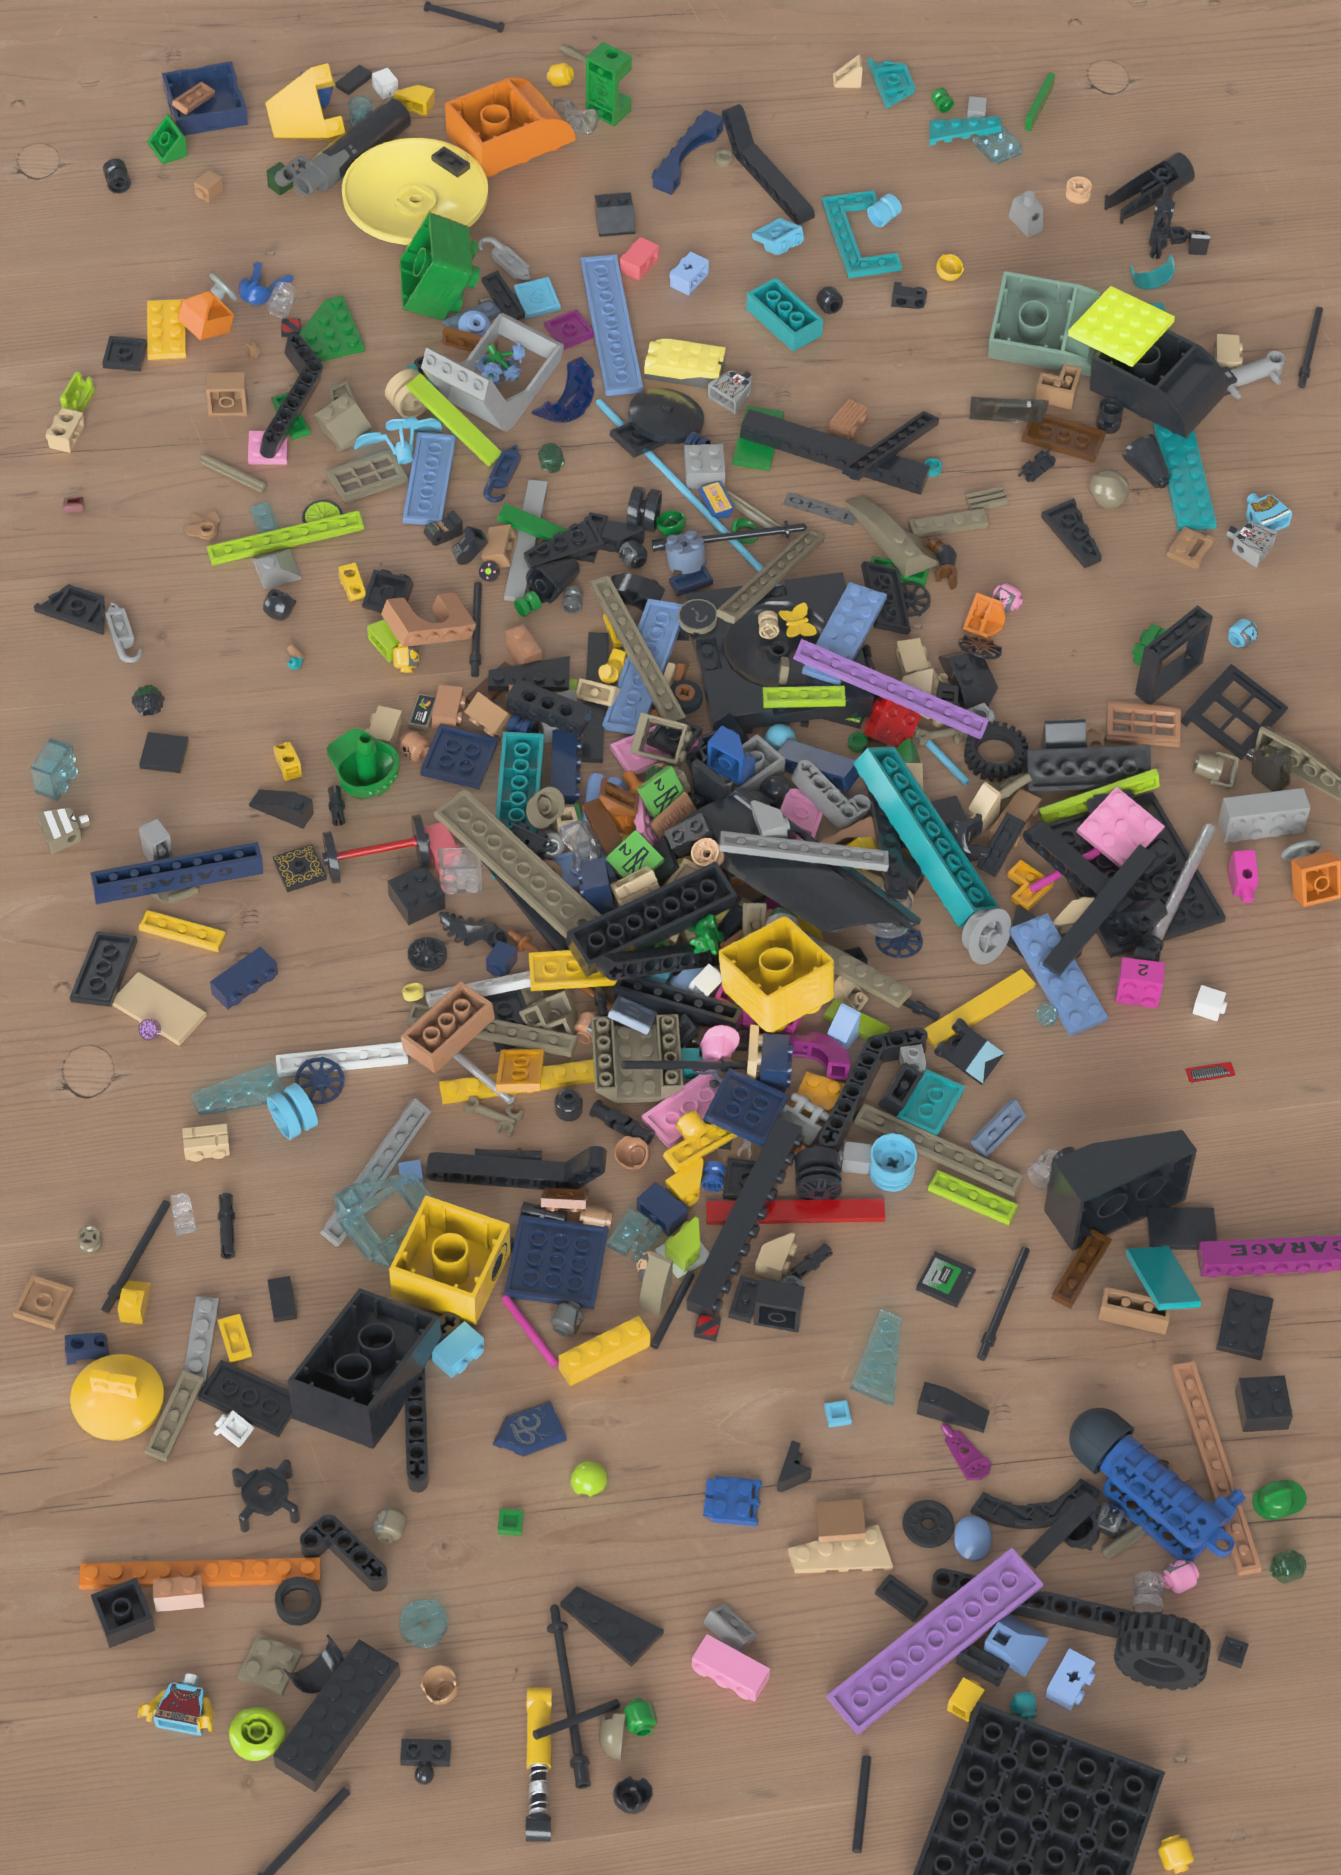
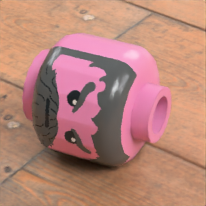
M1009 583L998 585L992 595L993 599L1002 601L1003 609L1006 612L1019 609L1023 602L1021 590Z
M1182 1558L1165 1566L1162 1582L1166 1589H1171L1176 1594L1183 1593L1196 1586L1199 1572L1192 1561Z

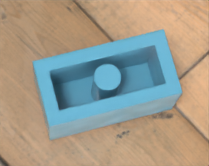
M464 1321L434 1348L432 1361L449 1377L453 1378L457 1373H462L469 1362L473 1359H478L484 1352V1338Z

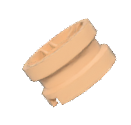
M1072 177L1067 182L1066 198L1076 204L1087 202L1091 196V182L1085 177Z
M711 838L700 839L692 847V859L701 868L717 862L720 866L724 860V852L719 851V844ZM706 853H711L709 857L705 855Z

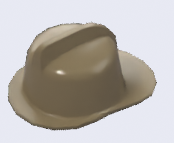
M545 787L529 800L526 808L527 817L534 827L544 829L563 813L565 800L562 793L554 787Z

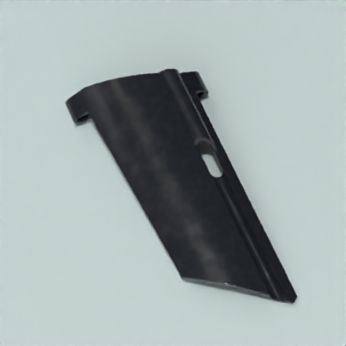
M739 788L731 796L719 799L698 809L678 824L702 813L712 826L717 838L714 841L717 844L720 842L721 831L760 835L752 815L751 801L755 800L775 808L776 802L761 791L750 792L746 788ZM788 819L790 829L787 830L788 839H791L790 833L794 832L804 841L820 843ZM674 852L676 859H680L679 856ZM724 852V860L720 865L722 868L784 908L789 909V911L823 933L864 924L893 923L899 928H911L921 923V918L853 867ZM706 853V857H709L711 853Z

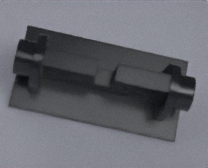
M1050 448L1046 452L1041 450L1034 457L1035 460L1033 462L1029 460L1021 467L1023 471L1018 476L1020 477L1024 474L1027 482H1034L1043 472L1045 473L1053 467L1056 459L1048 454L1052 449Z
M511 822V825L515 828L510 831L524 844L529 840L528 848L539 855L541 853L546 854L548 850L546 844L552 845V842L548 840L549 836L538 830L537 833L529 831L530 827L524 823L519 822L517 825Z
M972 1644L958 1654L956 1662L959 1666L998 1687L1009 1667V1664Z

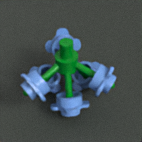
M517 341V345H512L510 352L502 353L500 350H496L493 343L488 344L486 347L489 354H484L480 359L479 364L476 366L477 371H484L481 375L491 379L495 386L496 384H502V381H499V374H503L506 377V382L518 380L521 375L519 372L522 370L521 367L519 368V364L522 363L521 359L525 357L526 353L524 347L520 346V342ZM512 355V359L503 360V356Z

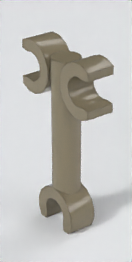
M946 725V729L930 732L925 729H917L914 736L922 737L918 744L923 746L927 744L928 740L955 735L953 741L958 745L960 738H963L966 742L968 734Z
M469 1096V1103L474 1106L464 1105V1112L467 1114H475L477 1112L499 1121L497 1133L500 1134L502 1129L507 1128L509 1129L507 1131V1137L509 1138L513 1135V1127L516 1125V1122L523 1118V1109H520L517 1114H512L513 1105H509L507 1115L479 1104L478 1099L474 1096Z

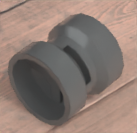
M576 586L565 588L563 592L564 600L562 602L563 611L569 614L579 613L582 610V589Z

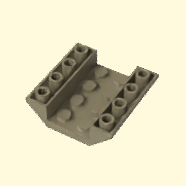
M678 1014L656 1015V1025L651 1026L647 1035L629 1026H614L613 1019L607 1016L591 1017L595 1092L615 1103L661 1102L683 1090L682 1069H622V1061H681Z

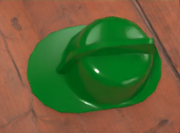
M1280 1480L1269 1482L1259 1488L1253 1495L1252 1504L1259 1516L1268 1520H1276L1301 1511L1306 1505L1307 1496L1301 1485L1296 1482Z

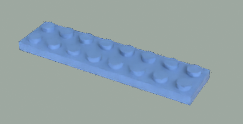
M648 599L638 625V630L664 675L681 628L678 622V611L683 604ZM627 655L616 686L620 688V693L613 706L608 707L602 726L604 730L634 735L640 714L650 715L654 703Z

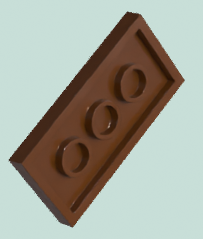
M1034 410L1021 441L1046 449L1051 448L1052 451L1094 463L1105 439L1106 431Z

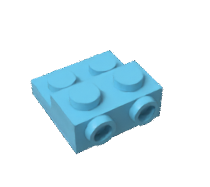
M778 218L752 232L753 240L764 244L765 251L774 255L785 253L788 248L800 245L805 240L801 226L782 218Z

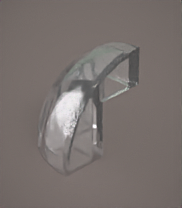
M554 99L555 109L568 122L575 133L590 135L595 131L599 120V115L595 109L578 110L571 99Z
M572 821L559 827L560 839L572 850V866L577 871H581L580 862L600 858L601 845L587 821Z

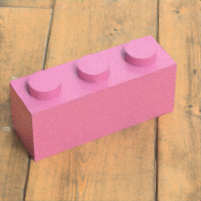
M708 1634L692 1657V1668H694L696 1673L714 1679L723 1688L728 1687L736 1691L737 1695L745 1700L750 1699L755 1702L769 1680L770 1668Z

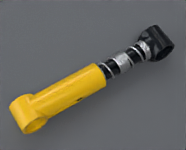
M527 1687L526 1767L531 1771L529 1775L531 1780L529 1784V1800L531 1805L529 1806V1815L526 1816V1842H551V1816L548 1815V1810L546 1809L548 1804L546 1797L549 1790L546 1773L551 1768V1735L535 1740L533 1731L551 1724L552 1687Z

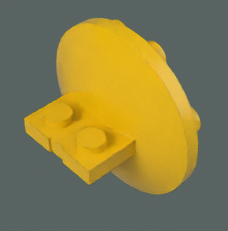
M125 1354L109 1355L92 1362L80 1372L72 1386L70 1403L77 1423L86 1432L105 1440H124L144 1432L156 1421L164 1404V1388L158 1372L145 1360Z

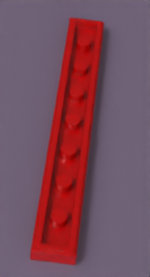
M884 1199L775 1200L769 1203L767 1207L769 1208L768 1215L764 1221L761 1220L760 1224L885 1222ZM706 1201L707 1225L725 1224L736 1201Z

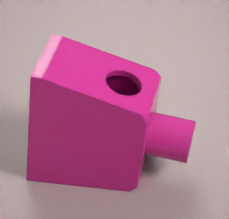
M1255 850L1234 851L1227 867L1233 896H1241L1242 903H1251L1254 901L1253 894L1259 883Z

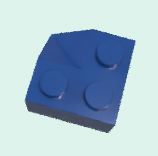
M721 726L708 741L707 766L714 772L742 786L755 771L756 757L749 752L743 751L740 736L735 731Z

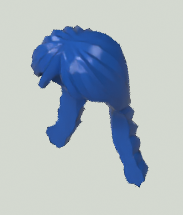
M256 262L253 265L254 271L250 280L246 277L239 282L238 293L240 298L246 303L261 305L266 303L270 296L279 291L283 285L291 283L293 276L286 275L277 279L268 288L258 285L261 277L262 263Z

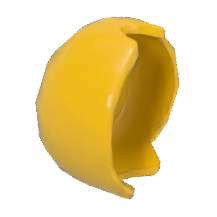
M943 254L936 264L937 274L946 281L957 280L964 271L962 261L953 254Z

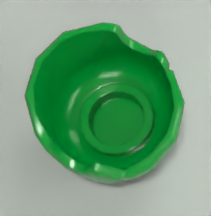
M675 510L666 511L657 517V528L665 536L680 535L686 526L684 514Z

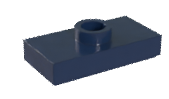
M704 566L701 567L700 571L669 578V584L678 597L713 585V579Z

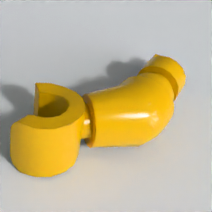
M613 648L608 663L599 668L598 673L602 682L613 684L619 680L627 658L625 651Z

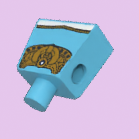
M1252 493L1248 496L1247 502L1249 504L1246 512L1248 522L1275 531L1290 525L1293 512L1273 495L1269 494L1259 498L1256 493Z

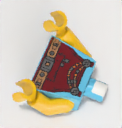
M185 1674L183 1684L170 1683L167 1689L162 1690L149 1703L141 1704L137 1718L147 1716V1721L151 1722L154 1715L156 1727L201 1736L203 1728H208V1731L212 1732V1722L215 1713L210 1699L205 1696L204 1689L197 1687L199 1677L194 1674Z

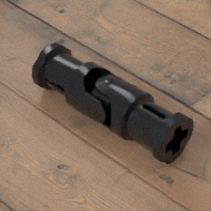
M598 1099L590 1110L589 1116L597 1117L605 1122L606 1126L616 1130L623 1136L639 1137L648 1146L654 1138V1130H648L641 1126L639 1121L622 1113L620 1110L606 1106L602 1100Z

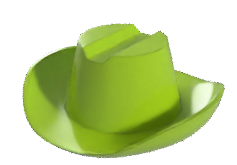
M250 1707L241 1710L234 1716L229 1728V1738L233 1749L239 1756L250 1761L263 1760L273 1754L281 1746L286 1734V1726L283 1719L275 1711L265 1707Z

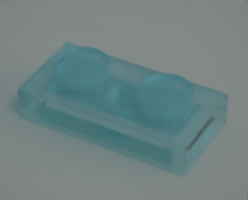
M268 502L249 507L259 534L279 529Z

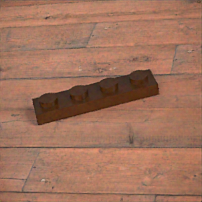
M1093 1229L1090 1231L1092 1237L1087 1236L1051 1296L1052 1300L1070 1309L1073 1307L1112 1241L1111 1238Z

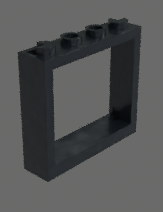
M1197 605L1144 648L1135 690L1137 697L1149 705L1153 704L1203 663L1213 619L1212 615ZM1187 642L1186 651L1161 671L1162 661Z

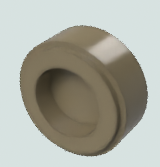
M726 149L717 151L715 154L716 164L719 166L731 165L733 162L732 152Z

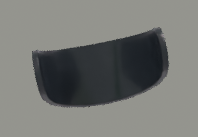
M326 1635L328 1638L326 1649L313 1663L297 1672L290 1673L283 1669L293 1684L303 1693L313 1694L320 1692L344 1660L341 1650L329 1635Z

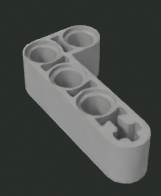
M808 760L800 761L792 774L791 779L793 783L840 830L848 828L858 820L863 819L871 806L870 799L862 794L847 800L819 769Z

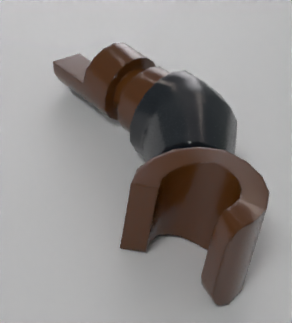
M925 537L921 540L922 543L930 551L934 552L939 560L940 567L935 573L936 582H940L942 578H948L950 589H955L957 586V570L955 568L957 554L949 544L942 543L937 537L932 539Z

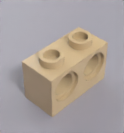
M61 407L58 415L54 416L51 428H48L46 431L49 448L71 453L85 427L82 412Z

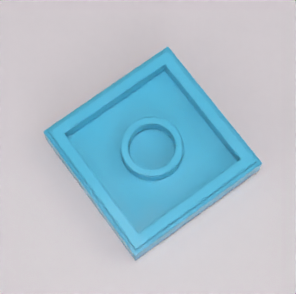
M549 277L514 285L513 290L520 306L525 312V319L561 310Z

